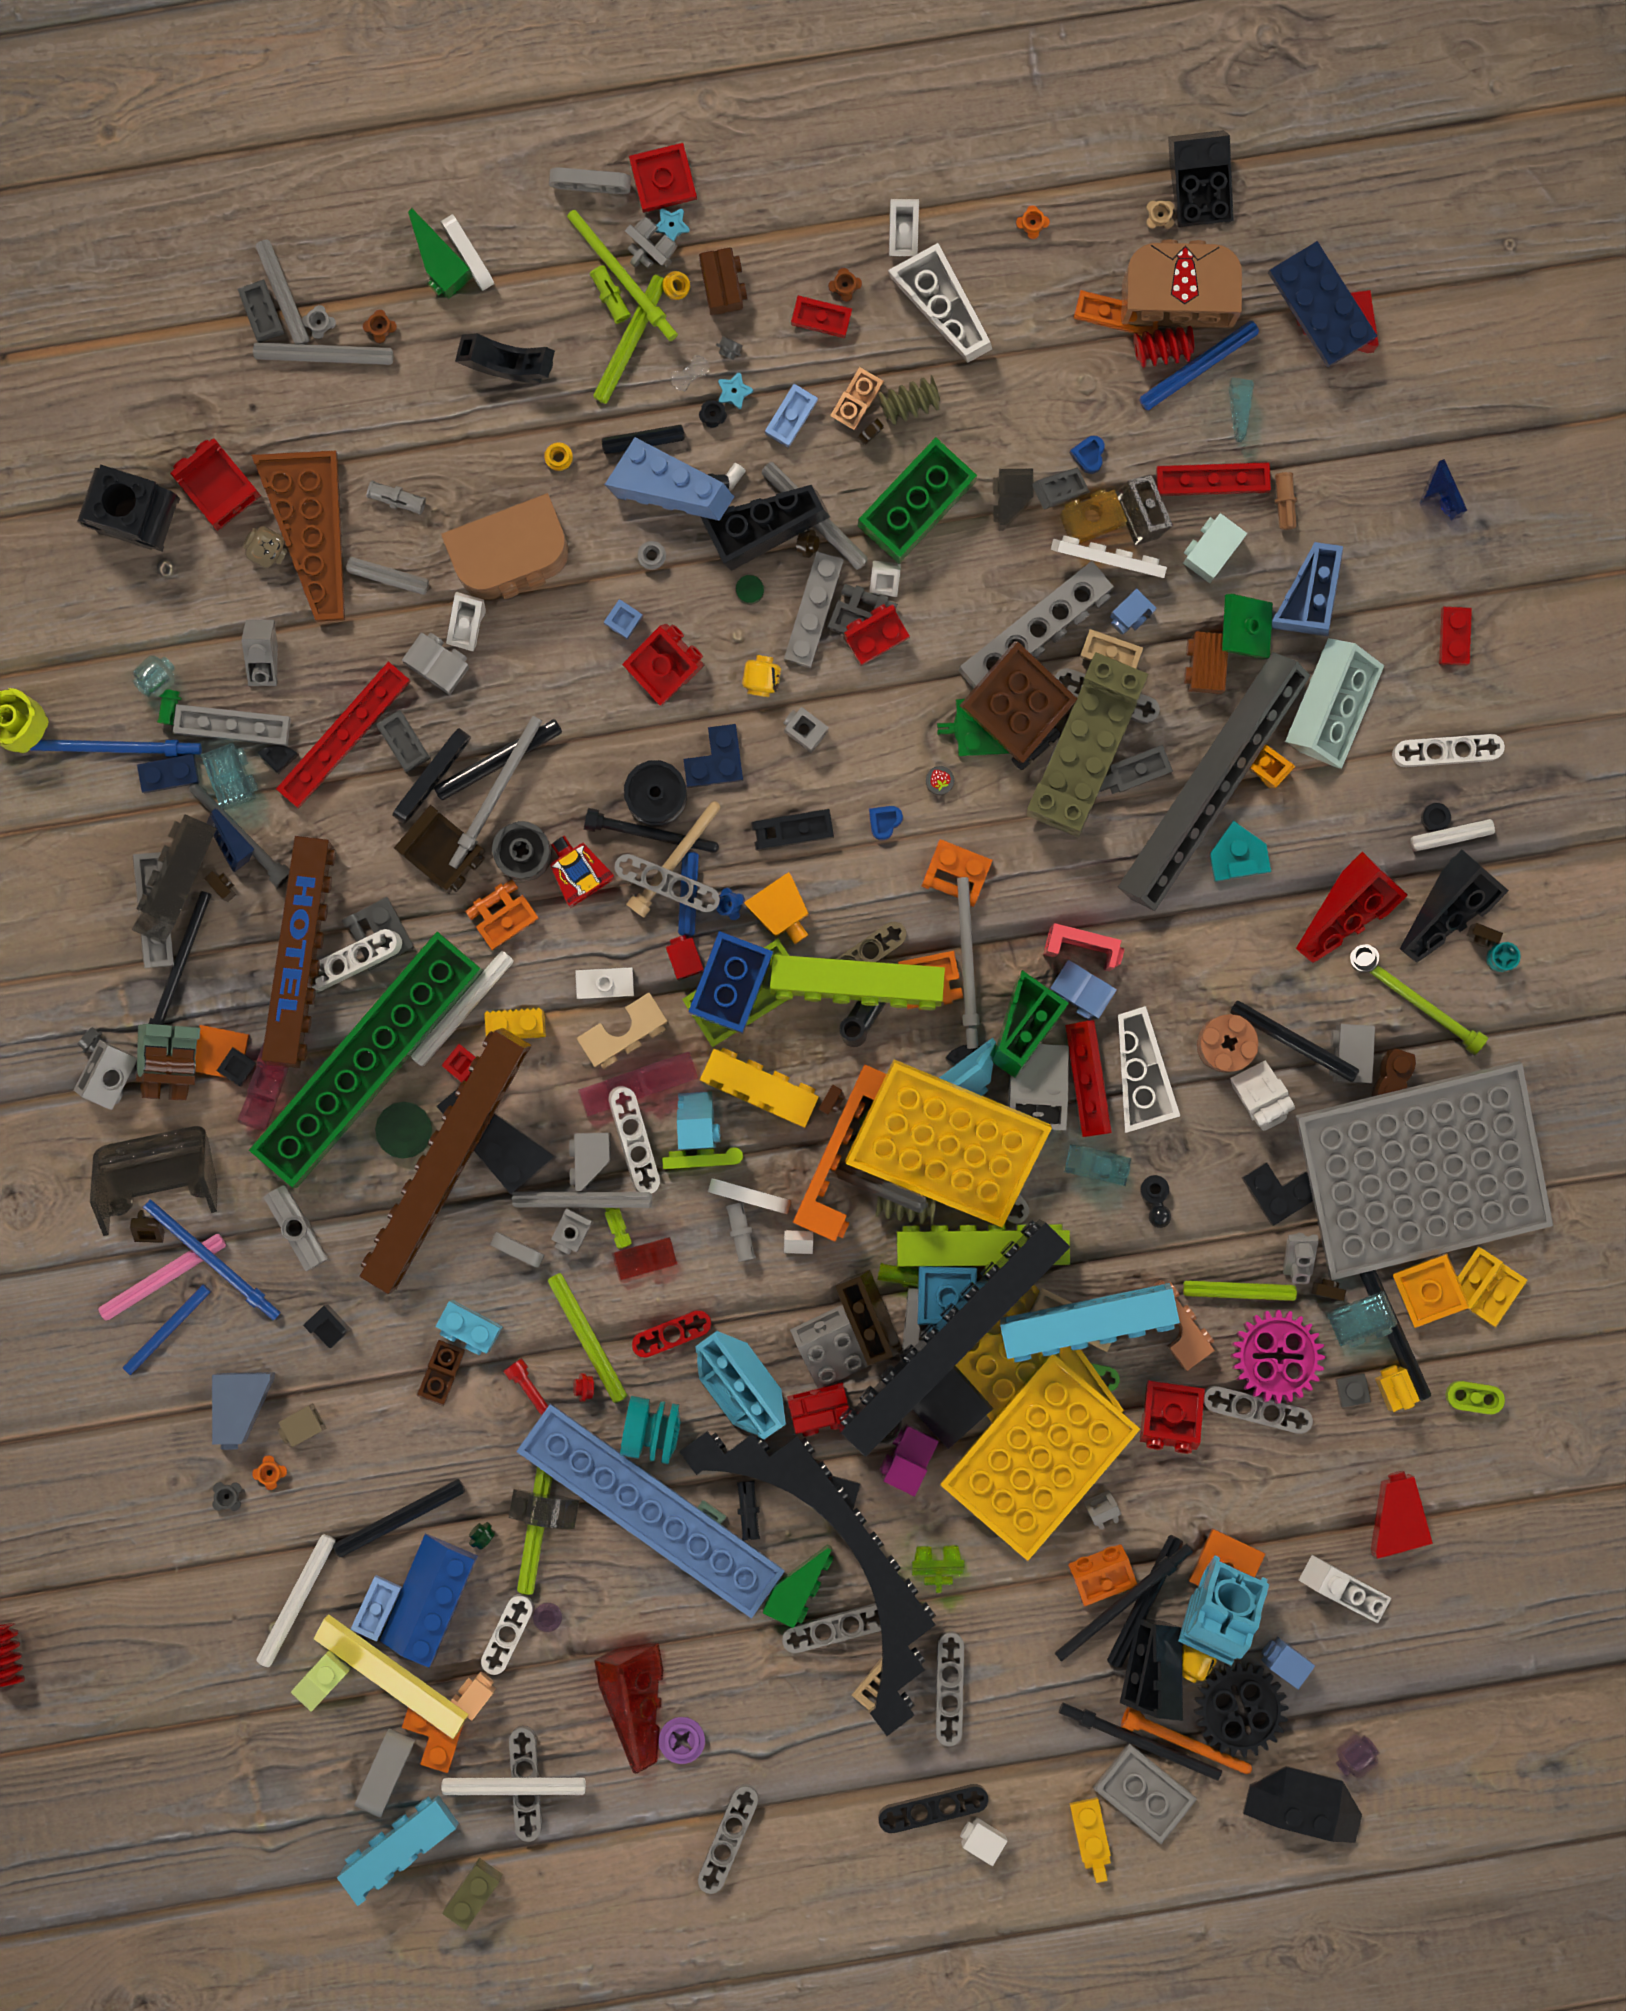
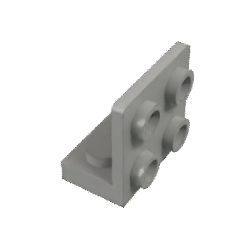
M842 1305L790 1329L797 1348L817 1388L826 1387L868 1367Z

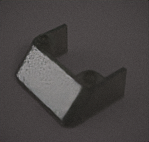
M192 1126L107 1144L97 1149L93 1155L90 1204L103 1236L109 1235L110 1217L127 1213L133 1206L134 1197L188 1186L192 1196L205 1197L211 1213L217 1212L218 1183L209 1139L203 1127Z

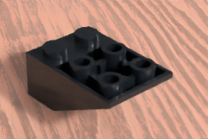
M1224 130L1168 136L1169 162L1177 227L1234 221L1230 135Z

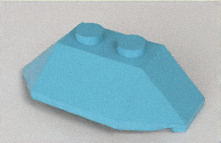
M994 1038L988 1040L939 1078L981 1096L989 1091L986 1085L991 1082L992 1060L996 1048Z
M716 1331L695 1346L696 1353L698 1354L699 1379L733 1425L747 1432L757 1434L762 1439H766L786 1424L782 1389L748 1343Z

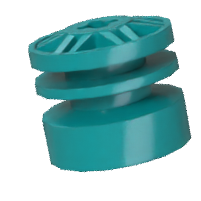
M631 1396L620 1455L639 1459L645 1446L649 1447L650 1461H655L657 1449L663 1450L661 1463L669 1464V1460L676 1449L681 1424L680 1404L672 1403L669 1416L664 1415V1401L660 1402L657 1412L652 1413L650 1412V1399Z

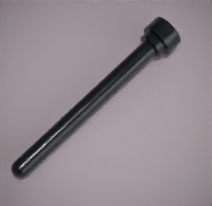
M588 808L583 829L595 832V830L601 831L604 828L679 845L686 836L604 817V814L599 813L600 810ZM698 838L691 848L716 853L719 850V844L714 841Z

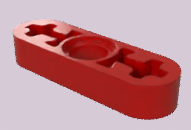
M692 1311L638 1333L633 1338L632 1349L639 1357L647 1358L705 1335L711 1328V1318L705 1311ZM698 1315L700 1319H706L707 1323L703 1325L704 1330L699 1331L697 1328H692L688 1330L691 1336L685 1337V1330L679 1321L685 1319V1325L694 1322L693 1316ZM673 1325L679 1329L680 1337L677 1341L669 1342L664 1338L663 1332L667 1326ZM653 1331H659V1339L664 1347L658 1348L657 1342L649 1347V1352H645L644 1349H638L637 1345L641 1342L640 1337L645 1336L646 1340H650L656 1337Z

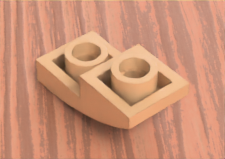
M859 367L830 416L855 430L885 381Z

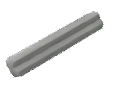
M349 558L346 566L348 573L422 595L426 594L429 588V581L425 578L357 558Z

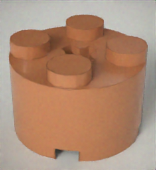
M1232 1014L1221 1015L1211 1019L1202 1027L1197 1040L1198 1055L1206 1066L1215 1071L1229 1073L1241 1070L1249 1065L1258 1053L1257 1033L1254 1027L1243 1017ZM1224 1036L1226 1039H1232L1233 1044L1230 1046L1231 1051L1229 1048L1223 1049L1221 1045L1225 1042Z

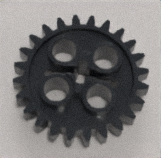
M1236 1661L1235 1669L1233 1670L1225 1663V1672L1222 1674L1216 1668L1213 1669L1216 1678L1207 1677L1206 1681L1209 1685L1207 1687H1198L1204 1694L1203 1697L1194 1698L1201 1705V1707L1194 1709V1713L1202 1716V1718L1196 1721V1724L1201 1727L1206 1726L1201 1732L1202 1736L1212 1735L1208 1743L1214 1746L1219 1742L1218 1750L1221 1753L1229 1747L1231 1757H1234L1237 1750H1240L1243 1758H1246L1249 1749L1257 1756L1258 1746L1260 1745L1266 1751L1269 1750L1266 1741L1271 1740L1277 1743L1278 1741L1273 1734L1275 1731L1284 1733L1279 1722L1288 1721V1718L1282 1715L1281 1712L1288 1710L1289 1707L1287 1704L1280 1703L1287 1696L1284 1692L1277 1693L1282 1685L1279 1682L1270 1684L1274 1676L1268 1673L1263 1677L1264 1668L1262 1666H1259L1254 1672L1251 1662H1248L1245 1669H1242L1240 1662ZM1249 1684L1256 1685V1694L1250 1698L1244 1697V1688ZM1232 1685H1236L1239 1699L1247 1707L1244 1709V1714L1250 1726L1251 1732L1249 1734H1246L1242 1717L1238 1712H1234L1238 1710V1704L1231 1689ZM1222 1693L1229 1694L1230 1700L1226 1706L1220 1707L1216 1705L1218 1695ZM1258 1712H1264L1266 1714L1265 1722L1261 1725H1254L1252 1721L1253 1716ZM1236 1721L1239 1723L1236 1733H1225V1727L1229 1722Z

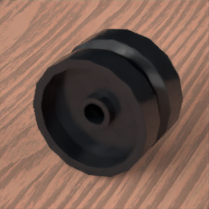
M648 760L637 765L628 774L624 784V799L631 814L639 822L651 827L665 826L674 822L683 813L687 804V787L681 773L672 764L661 760ZM658 788L661 794L658 797H652L650 795L653 794L652 789Z

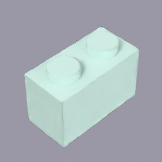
M1221 513L1215 520L1211 517L1200 530L1204 533L1199 542L1193 539L1184 551L1187 558L1183 564L1208 583L1212 582L1247 535L1244 530Z

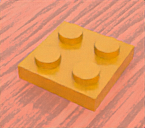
M1447 1253L1393 1273L1394 1280L1414 1328L1470 1307Z

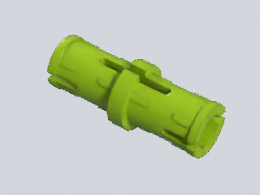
M601 265L593 269L589 275L600 292L599 298L601 302L607 305L615 324L629 319L631 313L620 296L621 290L619 286L614 285L606 270V266Z

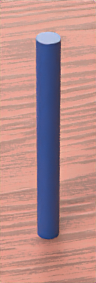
M203 1284L123 1366V1369L129 1375H132L211 1293V1290Z

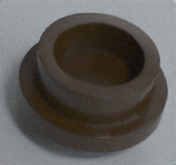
M812 529L800 533L796 542L797 552L804 557L810 558L819 548V537L816 536L815 530Z

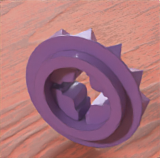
M675 1717L665 1723L661 1729L659 1747L663 1755L671 1762L677 1764L690 1763L697 1759L704 1749V1732L698 1722L688 1717ZM673 1731L680 1735L690 1731L687 1741L691 1749L684 1744L673 1749L677 1741Z

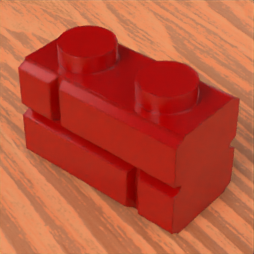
M843 1382L787 1396L796 1434L802 1433L803 1436L815 1435L819 1433V1428L830 1426L832 1430L839 1429L838 1424L840 1420L838 1418L849 1407Z

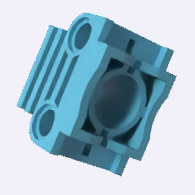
M1214 1556L1206 1567L1198 1588H1196L1194 1594L1189 1599L1178 1641L1226 1664L1232 1665L1234 1659H1241L1251 1647L1253 1636L1259 1628L1262 1608L1269 1584L1267 1583L1268 1579L1263 1577L1261 1580L1220 1562V1557Z

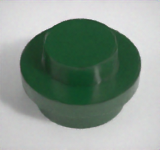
M489 1522L483 1525L478 1523L469 1534L471 1538L469 1545L480 1550L485 1548L495 1535V1531L491 1529L492 1525Z

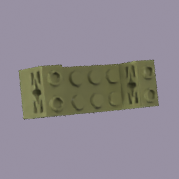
M1095 652L1084 677L1078 699L1070 713L1041 782L1038 783L1027 808V816L1078 838L1080 837L1146 685L1147 673Z

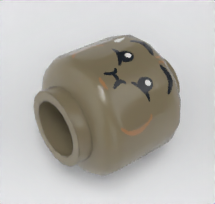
M260 526L257 530L252 528L242 548L246 549V557L264 568H270L274 563L280 565L287 553V550L283 548L285 542L283 536L265 526Z

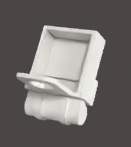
M1266 1060L1230 1078L1232 1087L1249 1112L1251 1120H1255L1256 1124L1263 1131L1285 1121L1288 1112L1295 1109L1288 1090L1282 1081L1277 1079Z

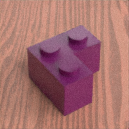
M907 1424L904 1430L899 1428L892 1444L896 1445L892 1456L886 1454L879 1469L883 1473V1482L915 1497L928 1471L926 1467L939 1442L938 1439Z

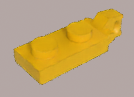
M1098 1797L1069 1803L1081 1860L1084 1862L1085 1869H1093L1096 1883L1108 1881L1104 1865L1111 1863L1109 1857L1111 1855Z

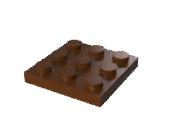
M1014 641L961 703L960 707L1017 761L1024 763L1078 698L1018 641Z

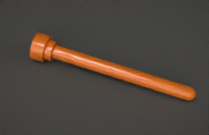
M1127 1707L1121 1720L1122 1728L1129 1731H1139L1142 1729L1244 1774H1250L1252 1771L1250 1763L1236 1757H1231L1227 1753H1221L1211 1746L1150 1721L1138 1710Z

